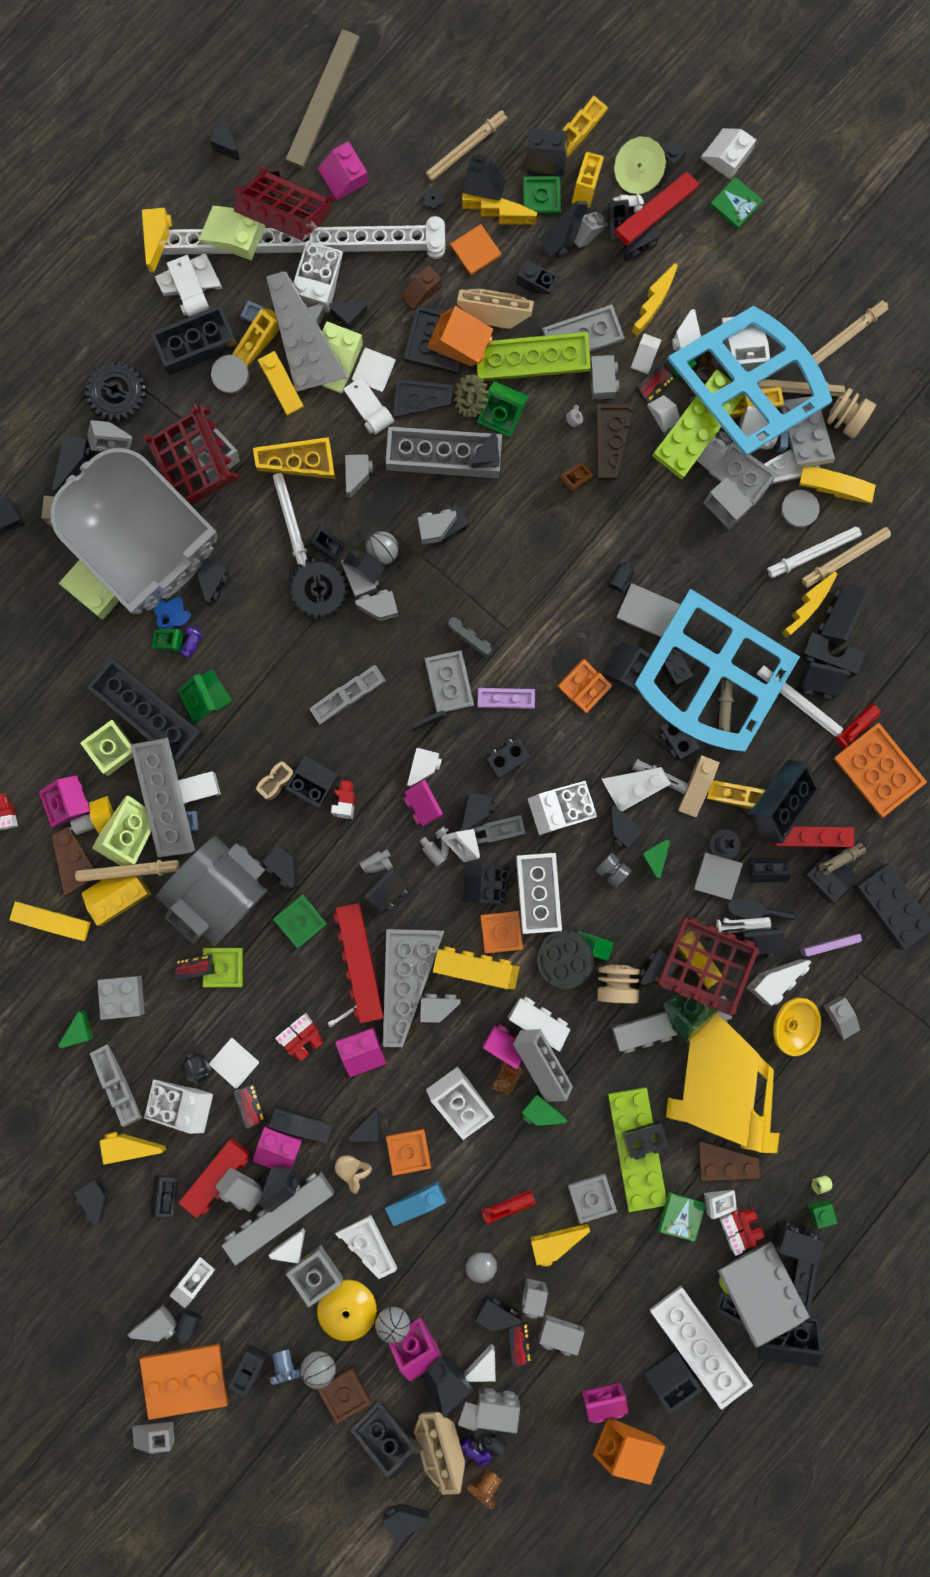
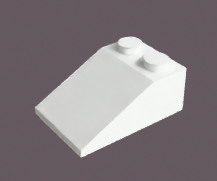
M458 1067L426 1089L431 1102L463 1140L494 1118L490 1109Z

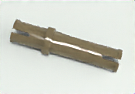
M721 680V696L718 698L720 702L719 730L730 732L732 702H734V698H732L733 682Z
M861 843L856 844L852 848H846L841 854L820 864L819 869L822 871L827 868L822 874L828 875L841 866L854 862L857 857L864 855L866 848L863 847L859 850L863 846Z

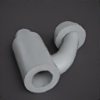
M444 826L435 833L437 839L441 837V850L433 841L429 842L426 837L419 841L424 847L422 850L436 867L447 859L446 857L449 852V846L442 840V836L447 835L446 832L449 831Z
M388 850L382 853L378 851L359 863L366 874L386 869L389 871L393 868L388 859L391 856Z

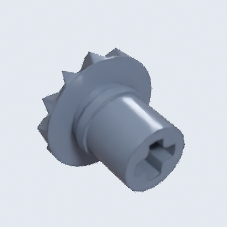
M289 1350L272 1354L276 1376L270 1378L271 1384L276 1385L301 1376L300 1369H293L294 1365L292 1364Z

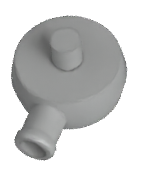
M574 405L573 409L566 415L567 422L572 427L580 426L583 422V416L579 411L578 405Z

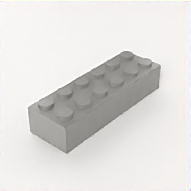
M388 427L387 471L499 478L500 462L499 466L478 469H471L469 467L472 457L491 435L489 433ZM497 434L499 459H501L502 434Z

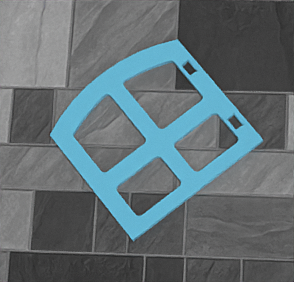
M755 306L735 316L667 358L745 456L832 402L824 376L806 347L784 325ZM754 325L776 340L785 351L747 372L723 344V341L746 327ZM706 351L713 354L733 379L732 383L715 393H711L688 365L689 361ZM795 362L802 371L813 397L788 413L781 414L757 384L790 363ZM739 394H745L768 422L767 426L750 436H746L722 407L723 404ZM809 404L813 409L805 413L802 408ZM764 433L767 437L759 441L757 436Z
M689 589L634 685L650 706L680 731L712 746L744 752L793 670L799 656L697 592ZM696 608L731 629V634L719 654L713 653L684 635L683 629ZM744 638H747L779 659V663L767 684L760 682L732 664L731 660ZM673 647L680 649L709 668L706 677L685 712L679 710L654 683L656 675ZM781 669L785 673L779 681L775 676ZM722 677H725L757 698V702L737 734L715 729L698 721L699 715ZM750 720L756 722L751 732L746 729Z

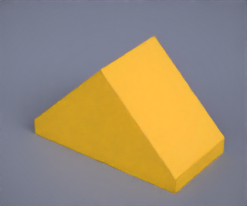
M108 796L89 802L90 820L98 834H100L114 813Z

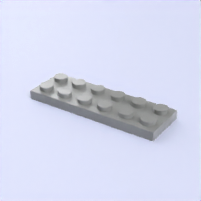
M168 738L132 744L131 749L157 856L165 857L195 851Z

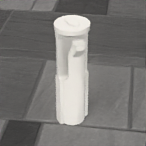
M769 917L740 920L723 918L724 923H735L723 925L720 920H716V928H718L720 933H722V930L735 929L724 931V934L726 932L734 933L771 929Z

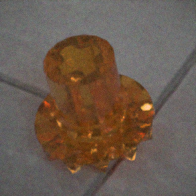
M488 1469L482 1480L478 1482L477 1487L470 1483L467 1488L487 1508L493 1509L496 1504L491 1501V1498L494 1497L495 1492L503 1481Z

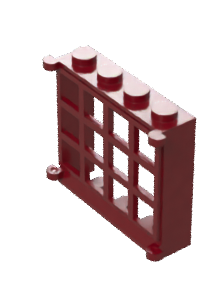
M264 166L258 168V172L261 174L245 188L241 189L239 186H236L233 189V192L236 193L234 212L301 241H304L328 217L330 205L334 203L333 196H322L267 172ZM267 180L273 184L268 186L265 184V181ZM282 188H285L289 191L287 193L282 192ZM270 192H273V193H276V194H278V195H280V196H282V197H281L280 199H277V198H275V197H273V196H270V195H268V194H269ZM299 195L304 196L305 198L301 200L299 199ZM263 198H266L275 203L273 205H269L261 200ZM286 199H290L299 204L297 206H293L284 201ZM316 202L322 204L319 207L315 206ZM282 205L291 209V211L288 213L278 207ZM303 206H306L315 211L313 213H310L301 208ZM298 212L307 217L302 219L300 217L295 216L294 214Z
M196 404L191 406L193 412L153 437H150L149 434L143 436L144 440L150 445L149 449L156 459L158 470L181 496L179 486L184 483L186 484L190 495L184 499L191 506L240 478L238 474L229 471L227 465L231 463V460L228 456L222 455L220 447L224 445L223 441L214 436L212 430L216 429V425L206 418L207 415L212 413L211 409L202 406L197 408ZM196 423L197 429L187 435L185 429ZM182 432L183 438L173 443L171 437ZM200 433L205 445L194 451L190 438ZM168 441L169 446L162 450L160 444ZM186 442L190 454L180 459L176 447ZM207 449L211 462L201 467L196 455ZM169 451H172L176 463L169 466L165 454ZM193 458L197 470L187 476L182 464ZM214 466L219 478L208 484L204 471ZM179 467L183 477L178 482H176L172 470ZM200 475L204 487L194 492L189 480Z
M695 918L678 919L677 923L681 924L660 978L655 977V981L658 982L657 985L729 1016H733L737 1012L736 1008L755 958L759 955V948L755 947V943L744 940L742 942L737 940V936L728 932L725 934L720 933L718 928L707 924V926H703ZM685 927L698 932L693 946L680 941ZM701 935L715 939L710 953L697 948ZM719 942L733 947L728 960L714 955ZM678 945L691 949L686 963L674 958ZM736 949L750 954L745 967L732 962ZM695 952L708 957L704 970L690 965ZM712 959L726 964L721 977L707 972ZM672 962L684 967L679 980L667 975ZM730 966L744 971L739 985L725 979ZM688 969L702 974L697 988L683 982ZM706 976L719 981L714 995L701 990ZM723 983L737 989L732 1002L718 997Z

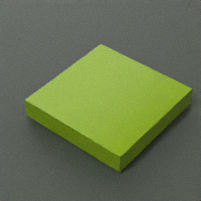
M203 948V956L212 954L215 970L214 974L203 976V987H243V948Z

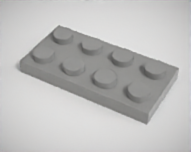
M813 396L783 400L784 406L780 407L781 414L788 413ZM808 404L802 409L806 413L813 408ZM821 410L788 430V440L796 468L834 462L835 457Z

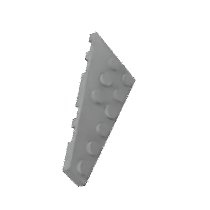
M283 271L267 276L295 391L298 392L350 378L341 366L340 360L332 351L328 340L317 322L309 313L308 307L300 298L288 274Z
M386 929L383 1047H403L444 931Z

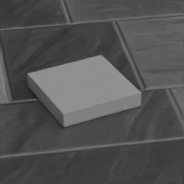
M705 852L694 889L731 900L743 863Z
M605 1173L568 1184L580 1224L617 1212Z

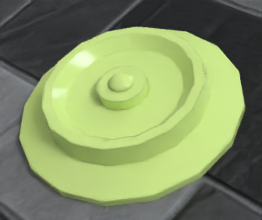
M637 137L629 140L621 147L616 156L614 167L616 180L621 188L629 193L642 194L652 190L659 183L664 174L666 164L664 151L659 143L650 137Z

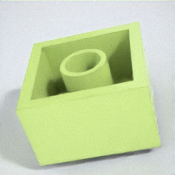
M113 720L81 742V745L101 772L107 776L133 758L132 742L118 723Z

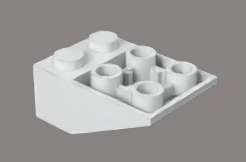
M309 241L306 242L293 284L307 307L322 304L324 305L325 312H329V303L332 302L343 251Z
M734 317L722 318V324ZM754 325L746 327L725 340V346L745 371H751L770 360L765 332Z
M586 781L528 798L539 835L597 817Z
M798 959L759 973L746 988L762 1003L770 1006L773 1004L777 1005L783 999L782 994L795 986V980L800 975L803 976L807 973L811 961Z
M153 1080L144 1118L189 1134L204 1133L213 1094L195 1088Z

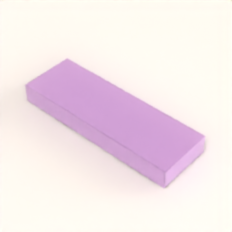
M478 688L477 708L534 709L535 689Z
M852 934L804 947L800 951L803 956H811L859 943L862 941L860 934Z

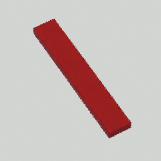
M686 172L616 228L614 233L628 246L697 190L700 184Z

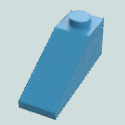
M435 1181L385 1207V1210L393 1226L441 1206L446 1203V1197L438 1181Z

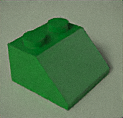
M494 381L488 390L489 394L486 395L488 402L484 403L486 408L481 409L482 414L479 415L477 423L511 438L529 396Z

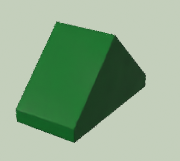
M155 629L151 648L179 653L182 648L184 634L178 629Z
M213 669L201 676L216 711L233 702Z
M664 840L641 853L654 878H661L670 843L669 840Z
M577 930V933L582 935L590 944L594 957L606 961L609 960L614 945L613 942Z
M84 1010L78 1011L58 1045L59 1047L63 1048L93 1039L87 1012Z

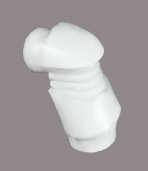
M639 194L635 196L620 195L613 198V201L628 199L629 207L633 206L635 213L644 204V200Z

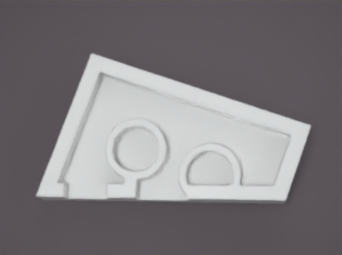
M206 254L190 260L202 291L211 288L222 289ZM170 270L155 276L164 296L179 294Z
M791 449L764 464L778 474L772 484L801 478L802 468H796Z
M662 767L602 779L620 811L626 810L671 784Z
M371 1215L335 1233L346 1242L352 1252L354 1251L362 1259V1262L378 1279L397 1270V1266Z

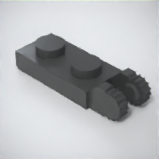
M455 617L449 619L448 627L453 633L484 657H490L492 645L484 639L482 641L476 637L477 634L472 629H465L462 626L461 620Z
M521 815L472 828L475 833L483 830L486 832L487 837L477 838V844L490 843L526 834Z

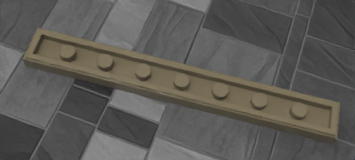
M342 29L286 157V163L304 169L360 40L358 35Z

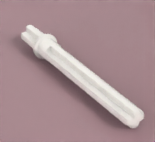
M282 473L274 474V483L294 551L292 554L296 556L297 563L305 567V560L307 559L305 553H307V549L304 548L284 477Z
M858 527L851 528L788 559L783 558L780 563L767 568L769 576L774 578L782 573H789L791 569L859 538L861 530Z
M764 665L757 673L766 682L769 681L773 674ZM779 674L775 676L776 679L781 680ZM786 682L780 690L783 696L835 737L841 734L843 728L790 685Z

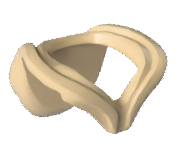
M343 1155L337 1159L335 1171L340 1178L348 1183L350 1190L357 1194L360 1188L359 1179L369 1175L371 1166L353 1156ZM362 1168L364 1170L363 1172L356 1174V1172L359 1169Z

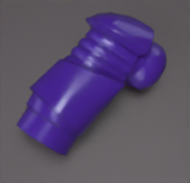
M188 626L185 630V635L189 636V638L179 651L180 654L188 659L195 653L200 638L202 639L200 630L197 627L194 629L192 626Z
M468 1437L461 1442L460 1445L463 1453L475 1460L478 1466L489 1464L490 1459L493 1457L487 1450L483 1452L475 1451L471 1446L472 1440Z

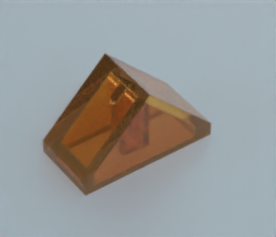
M503 1061L491 1089L510 1096L522 1073V1069L520 1067L515 1069Z

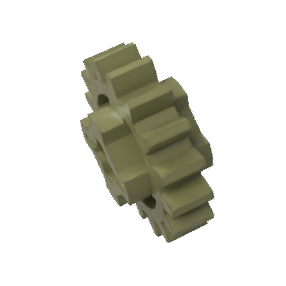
M466 375L465 378H461V384L457 383L458 391H454L457 394L454 401H457L455 408H459V414H463L465 417H477V414H482L481 409L486 408L484 403L488 402L486 395L489 394V391H485L487 384L483 383V378H479L477 375Z

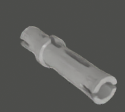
M637 759L632 770L639 772L645 769H654L657 766H650ZM665 773L669 781H671L668 787L685 794L689 783Z

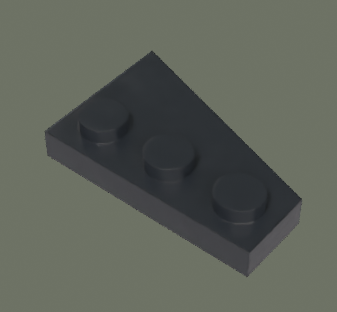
M397 379L393 418L451 406L453 385Z

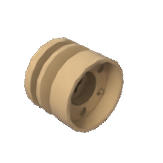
M848 388L839 396L831 408L826 423L831 424L837 418L838 421L834 428L837 429L842 423H845L843 433L854 439L872 414L876 404L867 398L860 404L856 403L859 393H856L851 400L849 396L853 390Z
M627 965L599 967L598 972L607 973V977H598V980L607 982V986L598 987V1001L638 1003L639 990L631 988L630 984L638 983L639 979L630 978L631 974H639L640 969Z

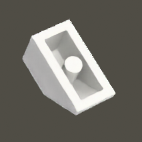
M695 309L689 312L672 340L674 350L678 351L701 337Z
M416 748L407 784L408 787L415 786L435 774L436 769H440L442 759L439 758V753Z
M200 1257L170 1294V1297L186 1308L215 1269Z

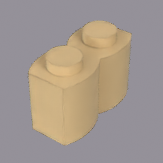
M280 762L273 767L269 776L264 777L258 783L256 790L267 800H272L280 793L282 787L289 783L294 771L284 762Z

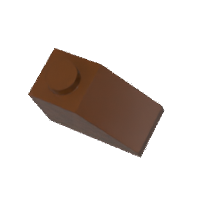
M429 265L414 277L401 298L414 311L417 306L422 305L441 289V278Z

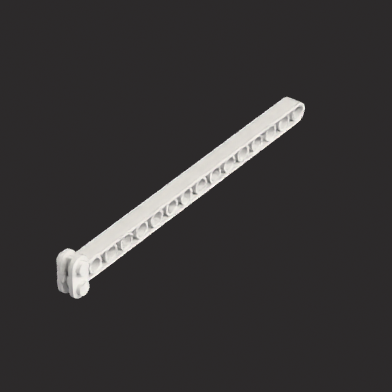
M436 216L429 218L424 226L317 227L307 237L310 239L309 242L343 252L427 250V254L433 259H439L445 253V224L440 217ZM265 228L255 253L303 252L306 242H302L276 229ZM203 229L169 230L170 235L161 255L233 253L199 241ZM379 236L384 237L382 241L376 240ZM397 236L403 237V239L399 241L395 240L394 238ZM420 236L421 239L414 240L413 237ZM346 237L347 240L341 242L339 238ZM359 237L366 238L364 241L357 240ZM268 238L273 239L270 243L264 242ZM285 238H290V239H291V240H290L289 242H287V243L283 242V240H284ZM321 238H328L326 242L320 241ZM174 240H179L177 244H171ZM192 240H198L197 243L190 244Z

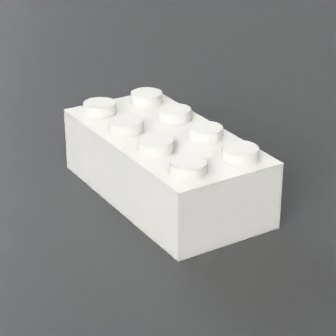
M556 853L516 856L522 934L562 931Z

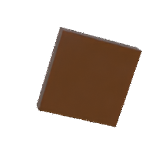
M353 1367L336 1375L326 1387L317 1389L336 1424L371 1404V1400Z

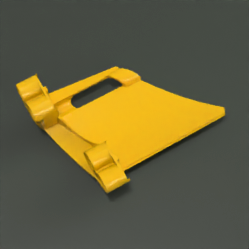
M695 1002L683 1100L668 1097L666 1117L688 1122L741 1144V1148L755 1150L760 1153H777L780 1133L770 1132L774 1070L712 1008ZM758 1072L767 1080L762 1117L756 1114L753 1109Z

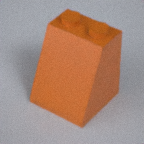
M454 306L441 314L427 348L469 366H474L481 363L484 359V350L492 340L493 328Z
M607 1418L593 1456L611 1475L651 1485L665 1446L655 1436L615 1419Z

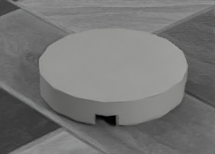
M226 355L214 363L211 377L219 390L224 393L234 394L240 392L248 383L249 371L242 359L234 355Z
M796 490L784 498L781 505V514L789 525L795 528H804L816 520L819 514V503L812 493L806 490Z

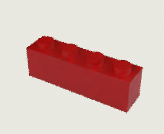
M794 827L782 844L772 842V847L851 848L854 847V828Z
M231 1138L181 1199L179 1204L196 1218L200 1214L205 1215L211 1208L210 1201L213 1198L216 1200L219 1198L220 1192L216 1188L217 1183L230 1167L235 1170L238 1167L242 1169L249 1161L247 1156L250 1152L234 1138Z

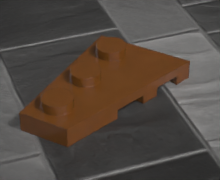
M70 826L52 836L64 896L90 882L76 881V871L95 869L73 830H70Z
M698 1140L701 1181L760 1178L759 1158Z

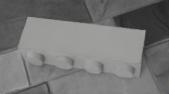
M541 1029L521 1030L513 1045L546 1102L567 1101L573 1086Z

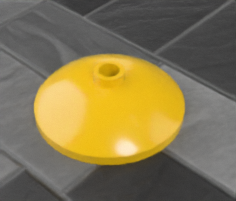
M794 998L781 1007L775 1018L773 1032L776 1045L782 1052L791 1056H800L814 1046L821 1029V1016L817 1006L808 999Z
M343 1280L341 1285L319 1300L317 1308L319 1323L323 1330L334 1339L352 1341L361 1338L374 1324L377 1311L375 1298L371 1291L362 1283L355 1280ZM348 1311L350 1315L344 1317L342 1313Z

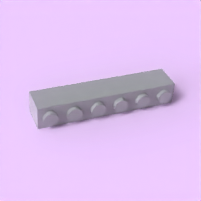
M719 995V996H718V997L723 998V999L726 1000V996H725V995ZM695 1003L611 1027L618 1050L629 1053L635 1051L634 1047L642 1045V1048L654 1045L653 1042L657 1040L666 1042L672 1040L671 1036L679 1034V1037L691 1034ZM713 1009L726 1022L728 1019H732V1016Z
M314 1172L305 1179L306 1183L301 1187L300 1185L297 1187L295 1195L273 1212H267L265 1209L261 1210L257 1214L258 1218L254 1221H251V1219L247 1220L240 1226L242 1228L237 1233L232 1231L224 1238L226 1241L222 1247L234 1265L240 1263L334 1194L333 1188L322 1172L317 1175Z

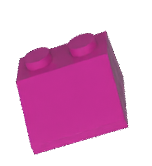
M349 141L333 149L318 168L319 173L336 201L368 184L367 171Z
M77 776L58 779L39 791L51 827L69 822L90 812L88 802L82 791V785Z
M425 780L405 791L406 797L403 799L408 808L412 807L415 814L412 816L417 825L421 824L424 827L443 817V813Z
M500 1024L499 1027L494 1025L482 1044L483 1048L517 1069L522 1061L513 1045L518 1035L513 1037L508 1034L510 1030Z
M374 1027L335 1042L349 1077L387 1064Z
M267 1124L262 1132L252 1162L270 1169L272 1166L292 1168L303 1138L270 1128L269 1124Z
M421 1318L410 1324L409 1332L402 1341L389 1343L400 1372L409 1381L426 1372L427 1368L441 1355L437 1343Z
M621 1383L582 1391L589 1422L600 1423L605 1418H621L624 1414L628 1413L626 1397Z

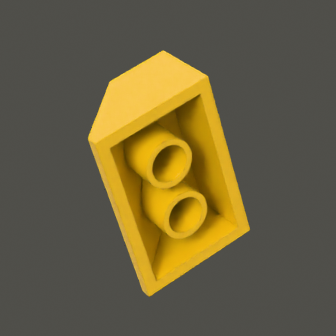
M140 875L103 879L82 892L86 908L97 926H103L152 894Z

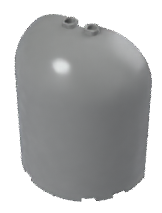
M124 448L105 450L94 456L89 462L83 463L80 467L82 472L77 477L71 475L67 478L66 483L59 489L52 502L51 523L59 539L132 614H140L144 608L149 611L158 606L160 599L165 598L167 600L197 573L202 567L200 565L202 559L208 558L214 549L211 545L212 542L215 543L217 541V532L143 456L135 451Z

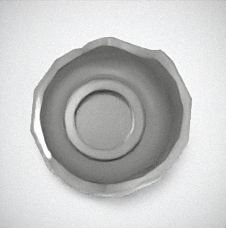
M477 1252L470 1256L466 1263V1274L472 1281L477 1283L490 1281L497 1271V1261L490 1253Z

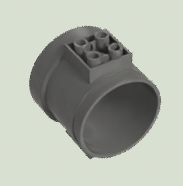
M214 836L168 880L158 892L156 898L169 909L165 918L193 945L203 936L211 942L212 946H215L268 891L257 881L265 870L261 862L253 859L245 847L239 846L236 843L229 849L217 836Z

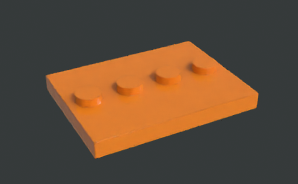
M880 723L875 724L833 758L880 818L885 817L927 783Z
M220 1343L140 1358L148 1420L228 1406Z

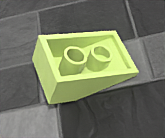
M213 206L199 241L252 260L265 225L234 212V208Z
M326 322L322 332L335 356L340 360L344 371L350 376L363 345L362 335ZM349 378L320 386L343 394V388H345Z
M80 560L59 583L102 620L119 602Z
M128 795L125 796L101 830L93 849L120 866L135 865L151 833L146 807Z

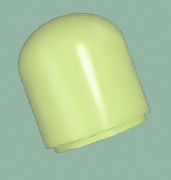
M827 1176L815 1178L812 1181V1188L817 1194L828 1192L832 1189V1181Z

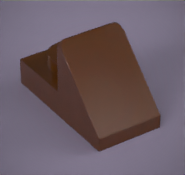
M580 462L561 474L559 481L571 495H574L579 487L591 480L594 475Z

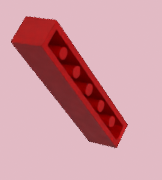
M360 903L336 908L337 912L334 913L335 923L340 925L341 930L338 932L339 942L344 944L345 949L342 951L343 961L348 963L349 968L346 970L347 980L352 982L353 987L350 989L351 999L356 1001L357 1006L354 1008L355 1018L359 1019L360 1023L382 1019L384 1015Z

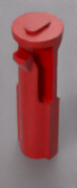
M872 703L848 728L835 737L837 744L846 749L855 737L881 715V710Z
M528 1190L495 1206L482 1209V1216L487 1225H489L493 1221L534 1206L536 1202L531 1190Z

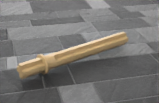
M499 111L490 120L486 119L485 123L429 169L426 172L429 180H435L486 136L495 133L496 128L507 120L505 113Z
M882 300L873 308L867 309L864 315L811 355L817 365L871 322H876L877 318L889 309L887 302L885 303Z
M764 379L757 384L760 389L781 387L782 392L812 395L808 383ZM826 382L831 396L839 397L845 392V386L829 385Z
M884 527L823 566L816 567L813 572L802 578L803 585L808 588L820 580L823 581L832 572L891 536L890 530Z
M157 860V862L79 870L75 872V879L81 882L158 874L160 876L163 873L177 872L179 870V861L162 862Z

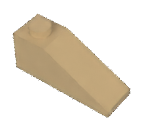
M704 756L697 758L688 782V789L682 798L678 811L695 818L697 817L720 762Z

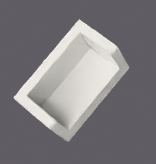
M213 771L178 781L184 805L188 804L187 802L209 796L221 795L216 773Z

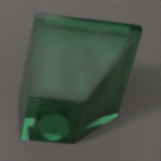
M675 994L664 1003L672 1029L686 1043L697 1035L718 1012L713 1008L679 994Z

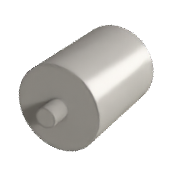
M90 813L70 821L71 827L69 828L74 831L75 835L95 829L90 820Z

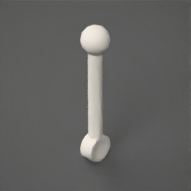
M357 1006L345 1012L335 1020L330 1021L328 1023L329 1027L334 1026L337 1022H339L349 1014L353 1013L354 1008H356Z

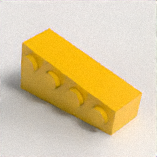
M329 437L253 448L255 465L258 471L335 479Z
M445 946L444 950H437L433 969L434 973L505 989H515L520 966L511 965L509 960L500 959L499 962L492 961L493 957L481 955V958L474 957V953L463 951L462 954L455 953L456 949Z

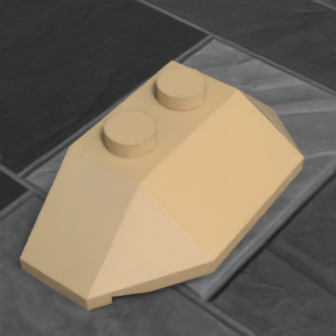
M484 289L460 290L457 304L463 311L484 324L509 329L532 315L534 301L527 300L519 295Z
M439 1412L421 1413L414 1434L416 1440L423 1448L420 1455L425 1472L433 1483L439 1487V1491L442 1494H459L461 1492L465 1459L455 1424L448 1418H444Z

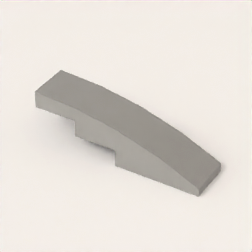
M373 665L342 687H338L309 709L318 723L322 724L386 682L377 666Z
M109 1045L91 1052L90 1056L102 1088L106 1090L110 1103L116 1110L121 1126L126 1127L142 1119L127 1081Z

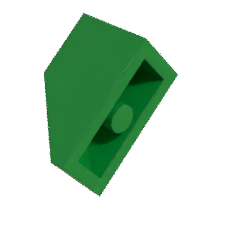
M537 1093L533 1095L521 1110L524 1114L522 1118L530 1125L532 1123L537 1126L565 1124L567 1121L566 1117Z

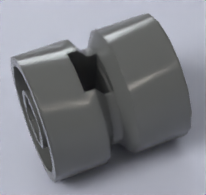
M612 852L595 869L601 877H607V882L614 888H617L632 871L624 863L620 864L619 858Z

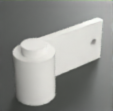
M188 255L168 262V268L183 302V305H180L184 316L188 315V317L210 309Z
M362 376L343 388L366 422L364 425L370 434L373 432L376 435L394 423V419L388 409L381 405Z

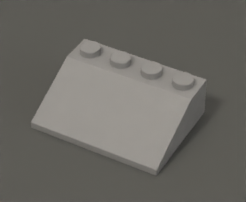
M772 1242L754 1247L718 1270L755 1347L763 1345L809 1318Z

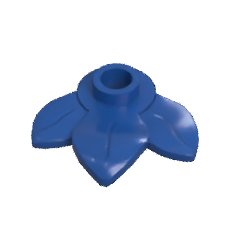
M176 597L168 603L160 599L158 606L154 607V612L158 616L156 624L160 629H172L174 626H182L190 619L191 613L183 611L184 604L181 597ZM169 619V623L165 625L164 621Z

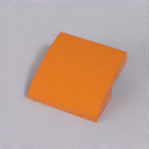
M581 659L557 687L581 710L587 713L612 685L585 659Z

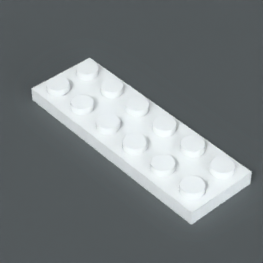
M679 1286L649 1309L721 1410L753 1386L682 1286Z

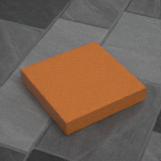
M481 224L450 244L451 249L470 276L502 256Z
M519 911L480 915L485 954L523 949Z
M424 1129L386 1136L393 1176L431 1169Z

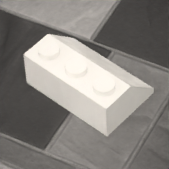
M525 996L524 999L519 997L509 1013L508 1019L525 1030L541 1029L549 1045L560 1052L570 1031L566 1027L568 1023L559 1017L557 1020L550 1017L552 1013L543 1007L539 1010L534 1006L535 1002Z

